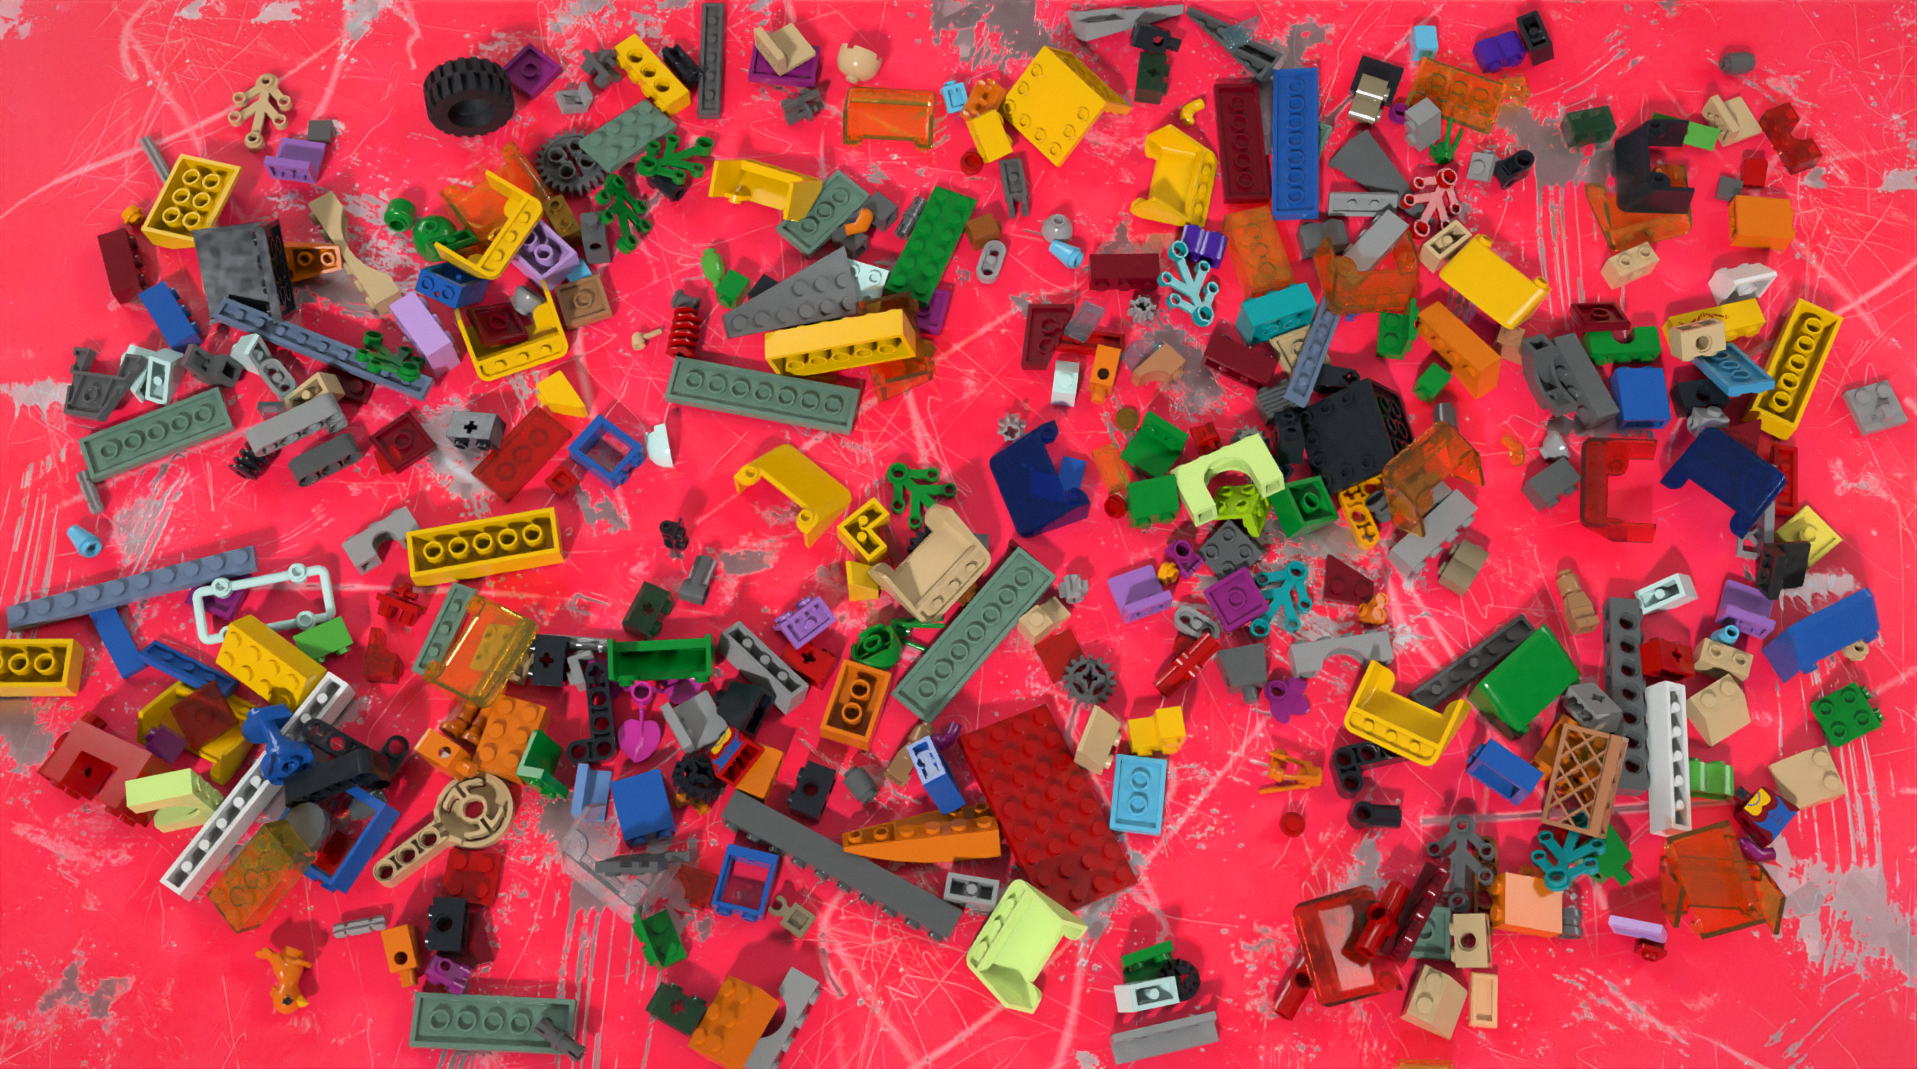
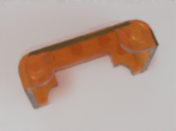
M911 291L856 302V317L864 316L867 313L876 314L887 312L890 309H902L915 331L916 357L868 365L877 402L889 400L933 380V375L937 374L934 360L930 361L929 357H926L916 321V313L920 312L917 298H912Z
M1729 819L1666 837L1667 843L1663 844L1668 859L1673 858L1677 865L1695 919L1690 920L1695 936L1701 935L1702 940L1767 922Z

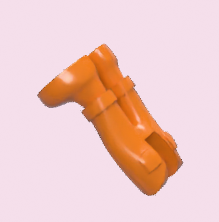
M484 675L468 694L461 711L456 716L457 720L454 722H441L439 730L457 742L462 741L465 746L477 750L481 734L484 732L498 693L505 695L507 686L498 682L490 695H488L487 692L492 684V678ZM479 708H481L476 719H474L473 723L471 724L472 727L470 728V730L465 731L467 726L470 725L475 713L478 711Z

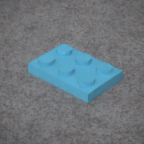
M1116 754L1109 829L1160 836L1167 760Z

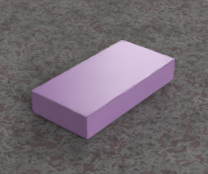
M1610 915L1608 924L1616 934L1666 943L1668 934L1663 925Z

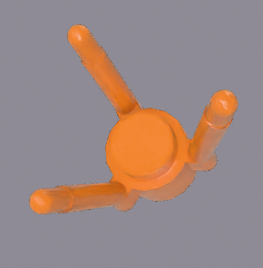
M1268 751V755L1300 765L1302 768L1298 769L1297 774L1282 775L1283 779L1297 780L1298 784L1260 789L1258 793L1267 794L1297 789H1310L1311 786L1319 787L1322 782V770L1320 767L1313 766L1312 761H1303L1281 753Z

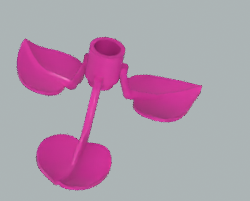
M608 659L590 660L587 663L588 666L590 663L600 662L608 669ZM597 670L596 675L593 676L597 681L598 687H602L599 676L603 674L600 670ZM695 678L660 680L664 689H659L654 686L651 687L644 681H639L629 687H619V682L611 681L613 700L619 696L621 690L624 692L631 691L633 701L639 705V721L636 719L625 721L620 726L617 735L621 749L633 762L638 763L648 758L660 742L661 733L658 724L652 720L644 721V705L651 702L653 693L664 694L667 692L669 701L680 705L698 695L703 683H695ZM604 694L597 695L598 697L605 700L607 698Z

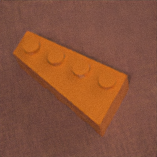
M1439 301L1419 312L1415 326L1418 328V334L1427 342L1475 400L1497 387L1502 360L1500 355Z

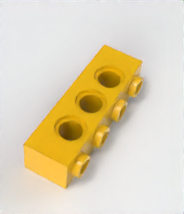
M635 33L613 47L617 53L615 58L617 66L627 71L630 80L634 84L638 83L641 86L643 94L647 98L651 97L655 106L662 113L665 112L671 118L691 104L689 91Z

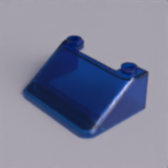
M1055 420L1041 424L990 458V470L1015 530L1024 538H1031L1088 518L1090 501L1087 494L1078 488L1064 491L1045 445L1057 439L1058 427Z
M1708 427L1702 430L1660 481L1669 489H1679L1690 479L1731 507L1736 513L1730 520V530L1740 539H1744L1787 483L1786 476L1782 471L1716 427Z

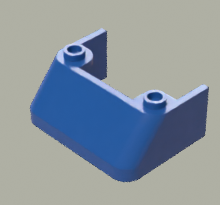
M1866 587L1794 623L1764 647L1761 651L1783 684L1800 672H1803L1804 675L1811 673L1818 668L1816 663L1857 641H1864L1867 644L1877 639L1881 626L1874 594L1869 587Z

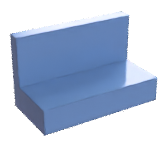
M578 763L571 807V815L574 820L605 822L612 771L591 770L589 764Z

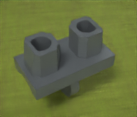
M585 48L582 54L586 59L581 68L589 75H594L596 71L599 72L594 79V83L598 87L606 89L612 82L619 83L622 77L614 70V67L617 66L615 62L617 53L613 49L605 51L602 48L599 52L591 53Z
M807 88L801 91L800 97L793 100L786 98L781 101L785 121L788 126L805 118L808 122L814 120L813 114L824 110L820 99V92L817 88L812 91Z

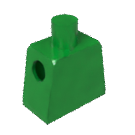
M1609 823L1606 838L1603 839L1606 845V852L1599 856L1590 854L1573 862V864L1577 866L1588 857L1596 858L1600 870L1597 874L1589 876L1600 884L1612 876L1624 887L1634 878L1623 866L1633 856ZM1590 836L1579 847L1588 844L1590 840L1596 837Z

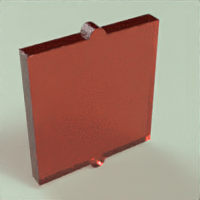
M1071 629L1055 636L1050 635L1049 639L1034 645L1053 684L1061 681L1063 675H1067L1064 670L1066 666L1071 667L1072 659L1079 662L1080 655L1084 656ZM1085 667L1079 669L1077 672H1080V671L1084 670Z

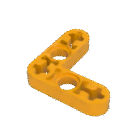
M1389 470L1338 493L1339 505L1360 548L1364 550L1373 549L1380 537L1370 511L1365 506L1366 499L1371 495L1365 490V485L1373 484L1377 490L1383 489L1390 496L1398 493V490L1404 485L1405 478L1403 474L1395 470ZM1390 478H1392L1393 481H1398L1396 486H1394L1393 483H1386H1388ZM1346 492L1349 494L1357 493L1353 496L1352 500L1349 497H1344ZM1356 511L1361 512L1365 520L1362 522L1355 521L1352 518V513ZM1365 532H1366V534H1367L1368 537H1370V536L1373 537L1372 540H1371V542H1369L1368 539H1364V540H1363V536L1365 535Z

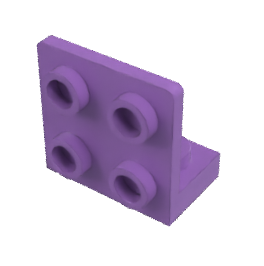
M282 138L276 156H265L263 164L271 178L316 184L327 146L325 143Z
M1147 565L1107 580L1108 587L1124 625L1165 611L1171 607L1173 601L1170 590L1163 591L1152 565Z
M1728 579L1724 585L1715 623L1725 627L1734 625L1738 628L1739 632L1763 640L1775 627L1776 621L1769 619L1774 600L1767 599L1759 589Z
M809 595L794 604L796 608L794 611H785L774 619L776 624L772 626V629L774 631L781 630L795 650H798L837 619L820 596L812 598Z

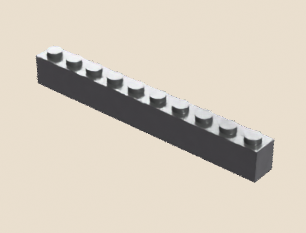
M735 790L720 815L724 823L723 826L733 833L738 831L747 835L746 839L758 846L762 843L768 846V851L772 854L779 855L780 858L784 855L792 859L790 862L802 870L807 867L814 871L813 875L824 882L828 879L836 883L835 887L846 894H849L851 891L859 895L858 899L868 906L875 904L881 907V912L888 917L895 919L898 916L905 920L904 924L915 931H918L919 928L928 933V938L937 943L942 941L948 943L962 918L963 911L860 855L844 852L843 846L738 790Z

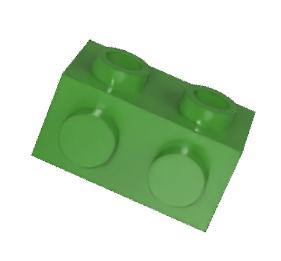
M342 616L293 636L298 649L319 664L327 661L325 656L335 652L336 656L350 651L349 646L354 644Z

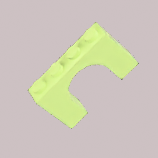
M1259 433L1244 437L1241 441L1229 446H1223L1213 453L1202 455L1198 459L1185 465H1179L1170 471V475L1175 474L1178 495L1195 527L1218 518L1216 504L1207 490V485L1220 472L1237 470L1247 474L1254 482L1262 498L1285 489L1283 474Z
M191 768L125 781L127 807L136 814L158 809L154 815V827L163 833L204 825L226 799L225 796Z

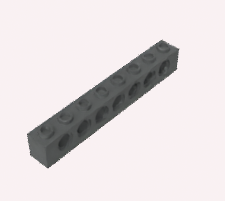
M1609 597L1602 605L1605 694L1623 711L1617 732H1610L1609 734L1628 738L1633 745V748L1627 746L1616 795L1639 797L1650 786V775L1647 774L1646 765L1649 761V751L1645 748L1648 727L1644 725L1647 704L1643 701L1646 680L1642 678L1639 645H1642L1644 641V633L1640 631L1643 610L1639 608V599ZM1620 622L1625 623L1628 629H1624L1620 625ZM1620 645L1627 647L1629 653L1623 651ZM1621 668L1626 669L1630 676L1625 675ZM1622 692L1628 693L1631 700L1626 699ZM1623 715L1628 716L1631 719L1632 724L1627 723L1624 720ZM1625 763L1630 764L1634 772L1628 771Z

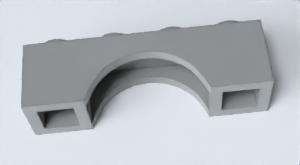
M1378 629L1366 631L1361 635L1346 633L1341 635L1340 638L1333 639L1330 636H1325L1313 642L1298 640L1293 642L1287 651L1291 675L1299 679L1317 677L1322 669L1323 662L1334 655L1350 656L1356 659L1365 670L1368 669L1372 659L1384 667L1390 666L1394 660L1388 631L1379 632Z
M793 967L790 968L778 989L780 996L786 1003L785 1020L774 1034L759 1039L743 1068L779 1069L781 1062L778 1060L783 1051L787 1053L795 1040L792 1038L796 1028L801 1029L808 1017L805 1012L810 1004L813 1006L816 1004L821 995L818 981Z

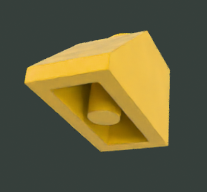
M561 370L536 384L539 392L536 394L538 401L543 407L547 405L552 413L582 418L588 416L584 403Z
M846 561L849 601L879 599L878 590H883V588L867 573L873 566Z

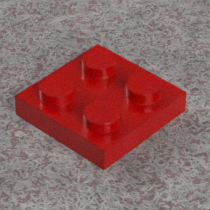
M450 849L440 897L466 898L474 906L494 907L503 856L494 853Z

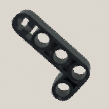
M593 662L585 669L591 738L572 741L566 751L567 757L577 766L578 763L589 765L609 763L618 755L612 685L608 679V669L600 662ZM597 670H600L603 674L599 676L602 687H598L597 681L593 677L596 675ZM597 695H606V702L603 705H594V699ZM607 719L609 721L608 728L603 731L597 730L596 725L598 721ZM603 744H610L612 747L611 752L606 756L599 755V748ZM584 747L586 749L585 756L581 759H575L573 756L575 749Z
M317 718L308 720L301 728V736L304 741L334 758L358 749H372ZM314 725H317V731L320 734L325 735L327 731L331 734L327 736L324 743L322 744L320 743V741L323 739V737L319 735L310 737V730L307 729L308 727L312 728ZM400 735L388 738L378 751V753L389 759L391 777L395 774L409 749L407 739ZM333 737H338L343 741L342 750L335 751L331 748L330 740ZM392 741H398L401 744L402 750L400 754H393L390 751L389 745Z
M1366 741L1338 748L1329 760V769L1338 795L1344 799H1352L1359 793L1364 784L1361 771L1409 761V759L1399 754L1391 755L1387 753L1385 748ZM1361 752H1368L1372 760L1364 759ZM1337 757L1345 758L1348 762V765H1340L1337 761ZM1344 781H1351L1355 785V789H1348L1344 785Z
M364 748L291 775L283 780L285 806L292 809L301 803H316L359 785L374 790L387 788L392 784L389 759L372 749Z

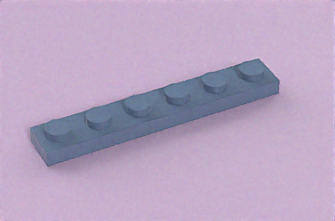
M1324 294L1320 300L1283 395L1285 399L1302 408L1309 401L1345 304L1327 294Z

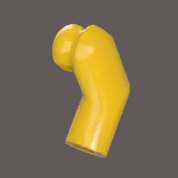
M1201 98L1186 104L1182 108L1180 120L1183 121L1184 126L1187 127L1194 124V113L1205 108Z

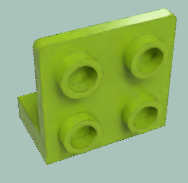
M1255 484L1219 487L1213 499L1218 518L1214 520L1243 518V525L1247 528L1250 537L1260 536L1272 506L1268 496L1262 498Z

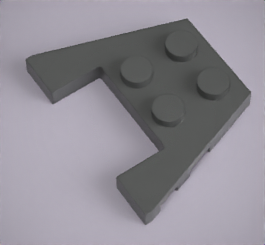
M74 347L73 355L76 356L75 365H71L70 373L73 374L72 386L69 385L67 388L64 414L74 418L105 422L147 364L148 359L142 355L126 353L117 376L92 373L89 370L97 352L90 348Z
M689 849V851L676 852L675 850L659 854L617 855L595 862V873H605L606 877L620 876L621 873H630L633 876L661 872L668 869V863L691 862L699 859L698 849Z

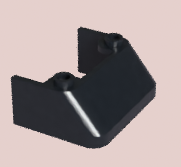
M1650 119L1615 141L1613 156L1616 205L1621 211L1627 213L1660 214L1688 213L1695 188L1671 187L1670 179L1667 175L1660 172H1651L1649 146L1682 147L1689 126V120Z

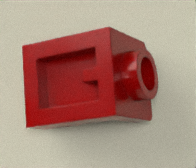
M1636 938L1633 953L1642 955L1641 958L1646 961L1657 962L1666 957L1668 951L1664 950L1665 942L1660 943Z

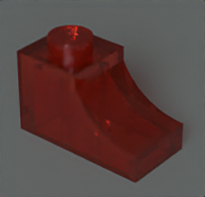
M371 627L362 675L371 683L398 685L399 677H402L404 674V662H402L397 653H392L388 650L387 635L382 628Z
M669 861L666 873L668 877L677 880L685 888L684 899L689 904V908L703 912L704 908L712 910L711 902L719 875Z

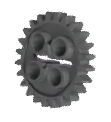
M572 129L571 134L563 130V136L554 133V140L547 138L548 145L541 144L542 151H537L538 159L535 160L536 170L541 182L545 183L547 189L552 187L554 194L560 190L563 197L567 192H570L571 197H574L575 192H579L580 196H583V190L586 189L589 193H592L591 186L599 188L598 180L605 182L604 174H609V172L579 147V141L586 137L583 129L579 134H576L575 129ZM563 149L568 150L572 161L568 159L567 153ZM573 163L578 166V170L583 177L578 175Z

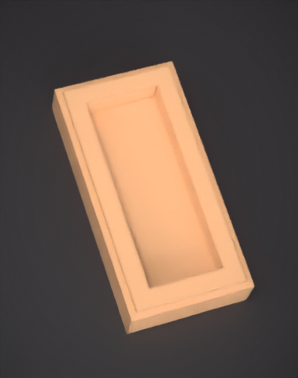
M1471 972L1469 973V1026L1496 1029L1498 975Z

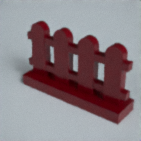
M1445 856L1437 866L1429 861L1425 862L1397 917L1399 927L1394 934L1387 937L1380 951L1381 953L1402 965L1407 962L1451 874L1447 872L1451 865L1450 858Z

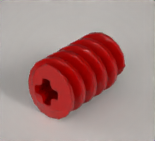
M678 307L674 310L672 326L670 327L671 333L668 337L669 341L665 352L668 356L690 359L695 357L696 354L693 350L697 349L695 342L699 340L697 334L700 333L699 325L702 324V319L697 316L698 312L690 307Z

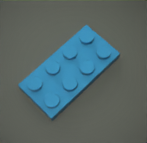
M1733 342L1726 343V350L1718 351L1716 355H1701L1691 361L1727 396L1737 397L1745 393H1763L1765 390L1775 388V380Z

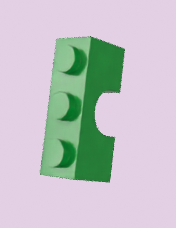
M1657 326L1633 327L1626 338L1627 344L1618 343L1613 338L1611 331L1586 332L1581 339L1584 350L1595 366H1603L1610 363L1626 365L1633 362L1649 364L1654 362L1662 351Z

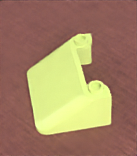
M1017 879L1010 884L970 947L966 962L970 970L1004 1007L1033 1014L1042 999L1041 990L1033 982L1063 935L1068 939L1078 940L1084 935L1088 926L1079 917L1028 882Z

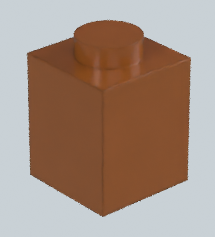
M991 213L966 221L965 234L974 252L983 249L984 245L991 240L999 241L1002 228L1000 222L994 220Z

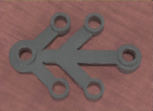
M1466 814L1455 816L1450 822V831L1438 842H1431L1427 846V852L1430 857L1439 859L1443 856L1444 850L1457 840L1456 850L1448 856L1451 859L1448 871L1455 866L1454 893L1449 896L1448 904L1456 914H1465L1471 907V901L1465 894L1466 865L1477 875L1482 885L1489 886L1495 880L1493 872L1488 868H1484L1467 850L1469 840L1479 850V854L1484 860H1492L1496 855L1494 847L1490 843H1485L1475 832L1476 823L1472 817ZM1460 823L1467 824L1463 830L1458 829ZM1433 847H1439V852L1436 854H1432L1431 850ZM1490 848L1492 851L1489 855H1483L1484 849ZM1489 873L1490 878L1486 881L1482 880V875ZM1456 898H1463V902L1460 905L1454 904Z

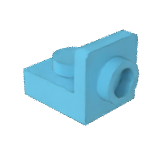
M956 80L943 83L944 87L939 90V93L943 96L947 115L961 112L968 99L964 83H957Z

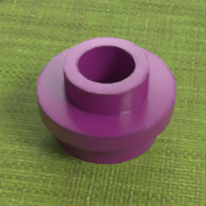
M1404 103L1393 105L1388 112L1389 119L1395 124L1403 125L1405 122V111L1409 107Z

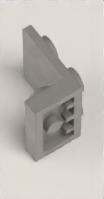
M707 690L673 709L669 702L660 706L663 717L688 757L692 752L696 753L717 741L719 735L729 728L726 721L717 714V706Z

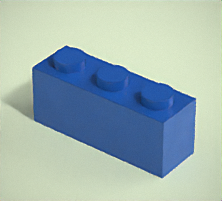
M162 281L138 294L173 351L185 354L188 344H196L197 346L203 344L199 337L202 331L195 321L190 323L188 317L192 315L185 304L179 305L177 302L181 298L174 287L168 288L165 282Z

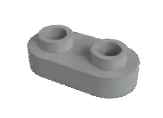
M991 240L983 247L976 267V276L984 284L994 283L999 277L1006 257V247L1002 242ZM989 272L991 275H985L984 273Z
M273 358L266 359L260 364L259 374L277 398L284 400V397L298 387L294 378L279 360ZM277 371L274 375H270L271 372ZM287 387L290 388L289 390L283 392V390H284L285 388H287Z
M1182 606L1174 614L1173 623L1176 629L1195 641L1202 635L1203 631H1208L1216 640L1218 639L1220 634L1218 624L1194 608ZM1187 618L1190 623L1184 624L1181 619Z

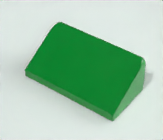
M466 228L427 241L425 245L427 256L433 257L439 255L434 246L436 241L450 250L479 241Z

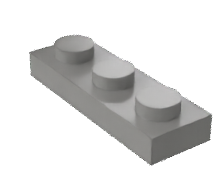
M1328 192L1327 215L1376 217L1378 214L1382 216L1387 210L1396 215L1398 194L1391 192Z

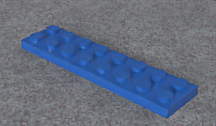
M1318 67L1273 71L1272 221L1319 219Z

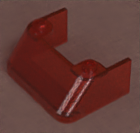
M1591 437L1583 442L1580 465L1579 520L1585 528L1612 542L1653 543L1656 524L1624 522L1619 518L1607 517L1608 476H1621L1626 473L1629 460H1654L1657 447L1656 439Z

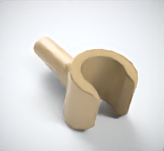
M661 328L645 334L640 332L634 333L631 342L633 349L636 351L644 349L646 340L662 334Z

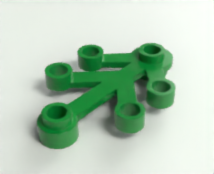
M669 134L666 136V148L663 157L655 159V156L660 153L661 144L654 140L649 141L646 149L647 154L637 161L636 170L645 177H651L656 174L670 177L672 182L677 185L685 183L686 173L683 170L691 171V175L695 178H702L705 172L703 164L683 160L696 155L708 157L713 151L714 142L709 137L701 136L696 139L694 147L674 153V150L679 146L680 139L675 134ZM665 166H671L679 169L672 170L665 168Z
M609 174L604 182L605 189H601L595 194V200L600 205H606L611 200L612 195L614 196L615 203L599 214V219L603 224L609 225L615 220V215L618 214L622 236L616 241V245L623 254L628 255L637 248L638 244L637 238L631 234L628 219L642 235H646L652 229V226L646 219L640 220L636 216H641L647 211L646 203L642 200L636 201L626 190L625 181L621 176ZM624 200L632 207V210L624 203Z
M366 331L364 333L363 343L366 349H357L355 359L360 362H368V371L373 373H380L382 370L393 372L405 382H414L421 378L419 370L424 369L425 359L416 356L412 357V348L400 346L398 353L394 355L382 344L383 334L377 331ZM369 350L377 351V352H379L380 354L371 352V351H369Z
M897 462L890 465L887 469V479L894 485L893 501L891 502V510L894 514L900 515L905 511V502L902 500L903 486L911 492L910 516L908 518V527L911 530L916 531L922 527L920 502L928 509L934 503L937 504L929 495H943L946 499H953L956 496L957 489L952 483H946L945 485H917L912 480L926 479L931 484L938 482L940 473L935 467L909 469L907 465ZM896 473L903 474L900 478H896L894 475ZM930 473H935L937 476L935 478H930L928 475ZM950 488L954 492L951 494H947L945 490ZM901 504L903 507L901 509L894 508V505ZM916 519L920 523L918 525L911 524V521Z

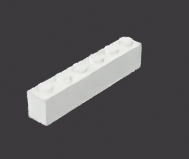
M1665 680L1645 688V702L1647 704L1646 726L1648 727L1646 741L1647 750L1649 751L1647 767L1648 774L1650 775V786L1648 788L1650 834L1672 838L1691 833L1692 823L1685 685Z

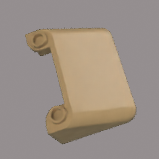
M934 503L925 514V524L932 532L895 570L888 564L878 563L867 572L879 586L916 619L924 623H936L981 576L991 562L990 553L953 509Z

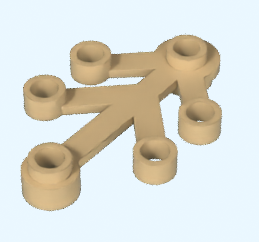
M273 74L261 75L257 79L255 87L245 93L237 92L232 97L234 104L242 108L248 104V101L260 95L258 101L241 112L232 111L228 114V120L234 127L242 125L246 119L255 114L252 130L245 137V144L248 150L254 153L262 151L265 147V141L261 132L266 114L271 118L276 129L284 130L288 126L286 117L279 114L269 103L270 95L277 100L279 108L283 111H288L293 106L290 97L283 95L278 89L279 80Z

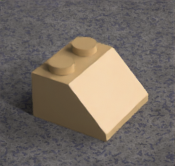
M1730 674L1725 675L1686 700L1687 718L1710 748L1751 723L1745 694Z
M1094 705L1078 745L1074 762L1083 769L1102 775L1104 768L1109 770L1114 755L1110 754L1112 746L1118 747L1123 733L1119 732L1121 723L1099 706Z
M1826 745L1800 752L1768 766L1780 796L1797 806L1800 810L1835 801L1847 793Z
M1425 964L1417 971L1400 1018L1446 1040H1450L1468 991L1450 975Z

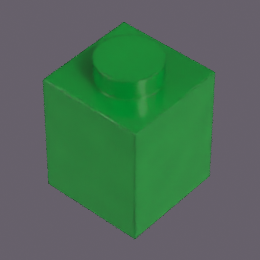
M729 269L715 290L718 303L726 309H734L740 306L751 290L750 279Z
M1433 362L1416 381L1412 392L1415 393L1418 399L1426 401L1431 405L1448 386L1452 375Z

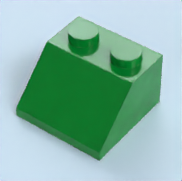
M1175 474L1127 484L1124 501L1126 503V515L1130 529L1136 527L1138 529H1145L1150 527L1151 524L1159 522L1161 524H1168L1177 519L1180 509Z
M1320 475L1284 483V490L1268 496L1287 539L1306 535L1339 519V515Z

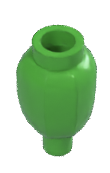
M709 248L703 251L701 265L705 277L712 282L713 288L716 290L725 276V265L723 257L717 253L716 249Z

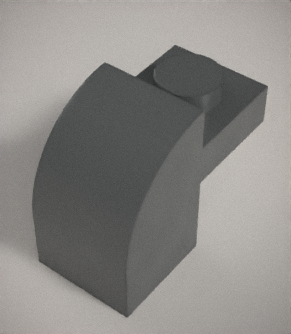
M188 344L180 366L194 374L193 378L198 381L223 388L235 387L243 365L226 354L212 355L196 344Z

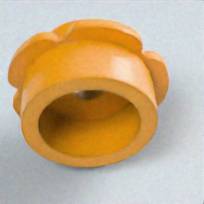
M134 204L127 207L121 215V218L125 221L124 224L138 225L144 218L142 215L143 209L141 207L138 208Z
M1164 562L1158 572V580L1163 581L1164 585L1176 581L1179 570L1176 569V564Z

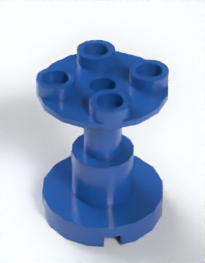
M284 703L251 709L247 713L248 718L242 726V735L248 742L254 744L267 743L265 747L267 754L260 763V771L266 781L269 780L270 784L283 785L285 778L312 768L314 764V754L307 743L291 741L289 737L282 736L280 732L293 716L288 706Z

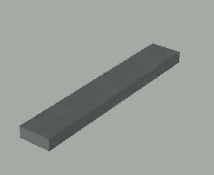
M702 3L699 67L704 74L699 79L698 119H720L724 3Z
M1520 614L1410 692L1407 697L1411 701L1432 710L1516 650L1536 629L1523 614Z

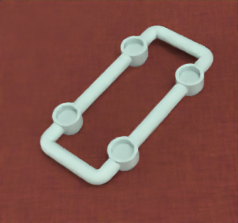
M295 563L289 567L288 571L236 581H229L224 577L215 579L211 585L198 588L194 591L192 600L200 641L204 644L223 643L229 625L223 627L217 634H208L203 603L204 596L215 595L218 598L225 599L231 596L235 590L288 580L295 584H303L310 576L320 575L326 612L314 615L310 611H302L295 619L265 625L275 632L294 628L306 631L317 626V624L332 620L336 614V607L328 569L321 565L306 567L304 564Z

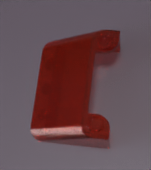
M1361 885L1297 904L1293 910V920L1315 998L1322 1006L1334 1007L1403 990L1400 979L1395 973L1391 971L1376 973L1372 958L1359 953L1354 947L1363 931L1359 914L1367 912V909L1376 901L1373 887L1369 885Z

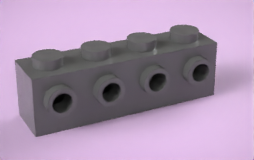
M1575 332L1553 338L1551 342L1556 347L1554 364L1558 379L1564 389L1578 403L1576 413L1585 429L1608 423L1620 411Z

